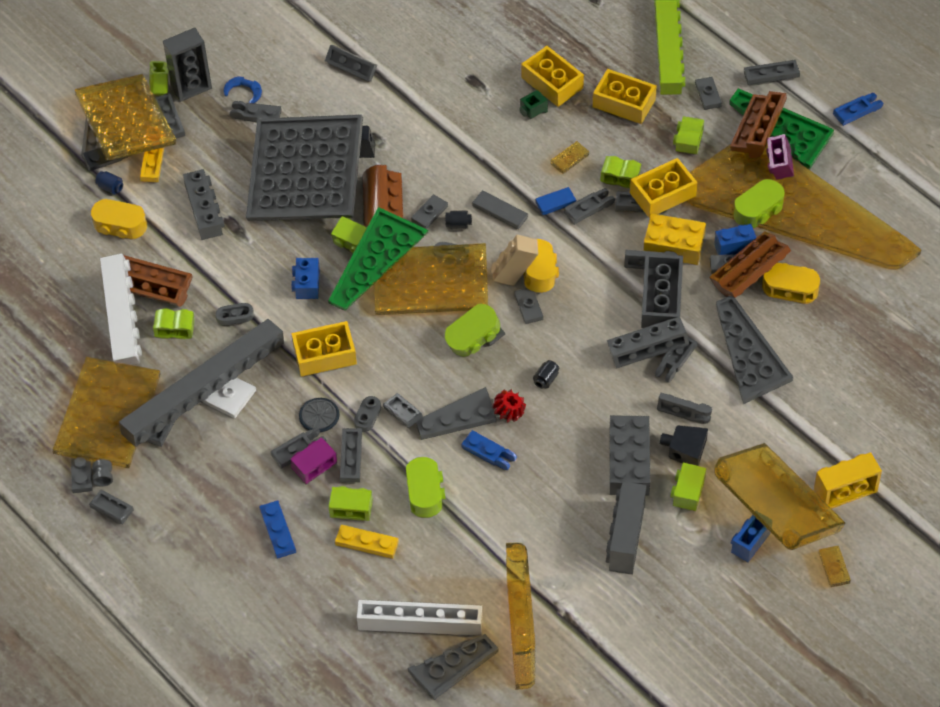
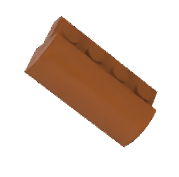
M769 91L767 96L753 94L731 142V151L748 153L749 158H757L763 154L768 143L767 138H770L787 100L786 93Z
M375 165L366 169L362 175L364 226L368 227L378 207L403 218L402 173L387 170V165Z
M764 231L709 278L725 297L732 296L736 298L751 284L756 283L758 278L764 273L769 272L776 263L783 260L791 250L788 245L779 242L775 235Z
M123 255L130 263L131 270L128 271V276H131L133 287L130 288L131 293L178 307L185 303L188 297L187 291L193 278L191 273Z

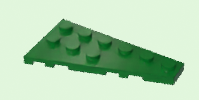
M738 88L731 97L729 105L744 116L753 94ZM783 108L770 138L785 134L791 146L792 157L810 170L833 136L834 129Z
M378 207L332 292L328 303L346 311L426 236L429 230Z

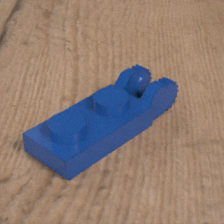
M871 93L834 109L833 115L844 126L881 109L883 102L882 100L875 101L877 95Z
M473 430L461 444L462 449L503 470H508L510 464L501 457L513 462L517 459V455L513 451L505 449Z

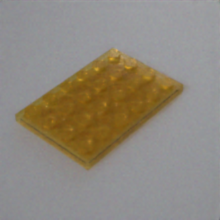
M143 74L75 89L77 100L106 161L176 145V138L153 93L150 91V87Z
M486 243L413 247L375 283V315L469 311L477 304L488 305Z
M86 357L54 444L53 454L71 458H85L87 461L92 462L104 459L109 460L113 466L130 468L136 447L120 433L119 421L154 397L161 376L160 370L123 363L115 364L112 361Z

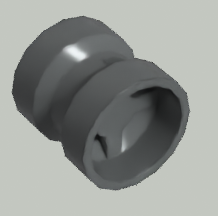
M104 459L95 461L92 464V470L95 473L93 475V483L100 487L112 484L113 476L110 473L112 471V463Z

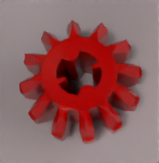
M504 389L495 396L492 408L495 409L494 414L500 415V420L504 418L508 423L510 420L515 422L523 416L526 404L524 403V397H519V392L513 393L512 389L507 392Z

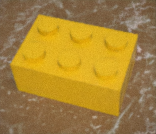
M545 46L521 64V78L557 107L584 89V74L548 46Z
M607 69L593 92L592 107L642 124L656 100L657 85Z
M676 158L632 178L630 194L650 218L651 213L659 214L696 197L698 182L682 162Z
M651 213L643 251L663 253L673 251L678 256H683V263L698 265L705 238L706 223Z
M347 321L291 333L301 377L357 364L356 351Z
M871 452L859 454L853 459L843 460L834 466L823 467L817 471L813 494L823 511L830 510L878 492L882 470Z

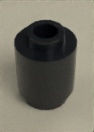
M468 210L446 212L445 225L450 227V229H468V225H472V214H468Z
M551 360L542 363L533 376L534 384L541 389L549 388L559 374V366Z

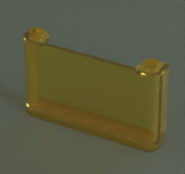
M766 443L720 457L714 467V473L718 480L789 550H795L839 533L846 524Z
M506 543V578L515 690L529 689L536 681V653L528 553L526 546L522 543Z

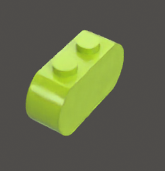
M765 179L737 197L734 206L735 221L739 225L751 224L753 228H756L758 225L764 224L774 214L777 215L783 208L785 192L782 185L774 180Z
M477 304L446 328L445 340L456 355L469 356L478 352L483 344L492 341L496 337V334L500 331V320L492 307L486 304Z
M417 457L406 466L410 510L418 517L430 518L441 511L442 500L446 499L445 489L440 488V483H443V473L438 471L437 462L433 459Z

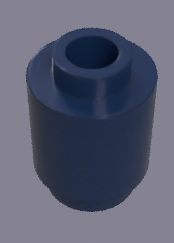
M100 171L95 179V183L99 188L112 194H117L124 186L121 177L107 171Z

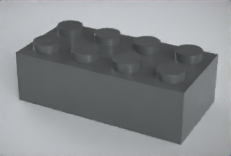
M194 27L163 40L171 88L179 101L182 102L212 89L205 42L197 29Z
M645 254L641 328L680 316L683 256Z
M610 415V495H616L617 489L622 487V481L646 485V496L650 494L649 416Z
M622 481L621 489H617L616 506L613 509V523L610 526V539L607 542L606 563H609V571L633 575L645 509L646 485Z

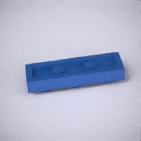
M279 501L259 506L277 559L296 553V548Z

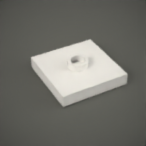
M236 378L229 381L220 390L209 395L206 400H203V403L235 419L256 392V387Z

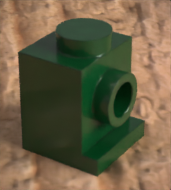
M535 90L520 99V113L524 117L528 116L530 119L543 112L547 113L548 100L538 90Z

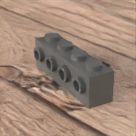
M204 169L183 174L185 188L201 240L223 235L222 228L225 225L223 217L218 216L220 213L218 202L214 203V200H216L214 189L209 187L212 186L210 176H206Z
M680 316L607 340L616 369L689 345L687 332Z

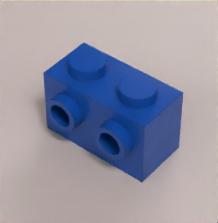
M751 224L739 225L738 227L715 231L714 246L718 255H736L757 237Z
M296 258V266H292V275L295 277V281H292L291 284L292 292H295L296 299H319V258Z
M754 512L750 519L744 522L740 532L733 536L731 540V553L749 562L770 535L772 522Z

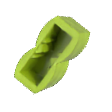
M164 61L150 62V91L157 96H162L168 92L169 71L167 63Z
M683 116L682 121H678V135L675 134L673 139L676 151L691 154L698 153L704 130V119Z
M606 156L600 181L609 185H619L630 189L631 179L639 176L641 173V164L635 160H623L617 156Z
M164 308L156 310L153 326L154 337L163 339L173 337L177 339L192 338L195 321L194 312L187 309L173 311Z

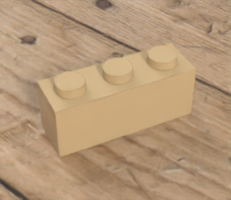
M516 235L508 243L504 252H501L497 261L492 264L491 273H493V281L514 286L538 256L537 239Z

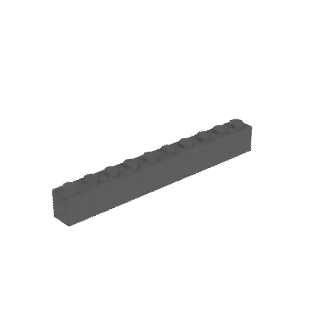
M266 319L120 420V433L135 447L146 442L152 435L160 432L171 422L176 421L182 414L190 411L201 401L206 400L209 395L220 390L229 381L236 379L239 374L250 369L259 360L266 358L275 349L280 348L284 344L283 330L271 320Z

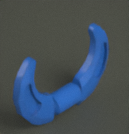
M240 76L230 79L224 86V95L226 97L233 87L240 85L249 87L253 92V98L249 103L257 102L262 95L261 85L257 81L247 80Z

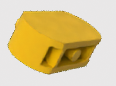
M102 199L96 202L91 209L94 228L97 232L104 235L109 234L123 239H137L147 229L145 212L139 205Z
M537 239L538 256L523 273L526 288L542 293L554 287L555 279L559 277V267L555 266L557 254L553 253L552 245L545 240Z
M776 263L769 272L764 273L762 289L768 297L809 304L818 296L820 277L814 269L789 265L787 263Z

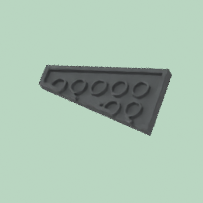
M728 296L717 301V312L743 404L792 382L793 375L736 298Z

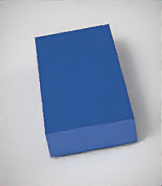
M569 187L535 198V203L542 215L563 209L576 202V198Z

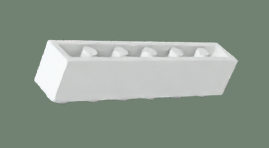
M123 254L100 258L113 361L117 368L140 363L139 356H142L140 345H137V339L140 336L138 328H135L137 315L132 306L135 304V299L130 291L133 283L131 276H128V271L131 270L129 260H126Z
M358 601V630L482 635L483 607L479 605Z

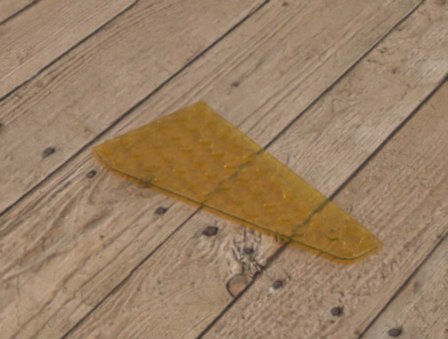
M728 145L690 172L698 182L696 197L687 200L694 207L734 219V206L737 197L762 180H774L784 188L783 208L777 215L774 214L764 224H760L757 227L891 270L903 268L921 254V249L907 237L793 158L794 176L776 180L774 174L769 172L768 163H770V159L767 156L766 148L760 157L749 158L748 153L731 151L730 145Z

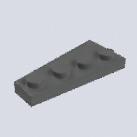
M484 387L422 417L416 422L421 440L495 423L496 415L494 414L487 388Z
M484 634L461 644L459 648L452 651L449 649L443 652V655L434 659L431 657L424 660V663L418 666L408 667V672L433 700H436L498 653L499 648Z

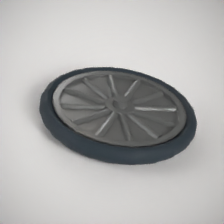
M322 397L310 399L302 405L299 411V420L302 426L307 430L317 427L320 432L332 429L340 417L337 405L332 400Z

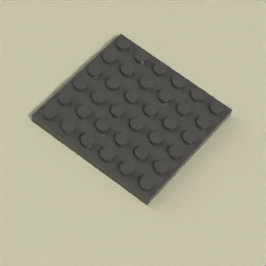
M358 114L257 118L246 219L248 221L329 219L341 218V216L353 218L363 116Z

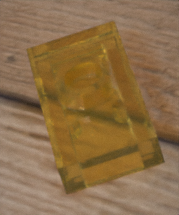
M576 141L551 159L550 164L564 174L589 156V150Z
M839 545L819 549V556L830 588L850 584L851 579Z

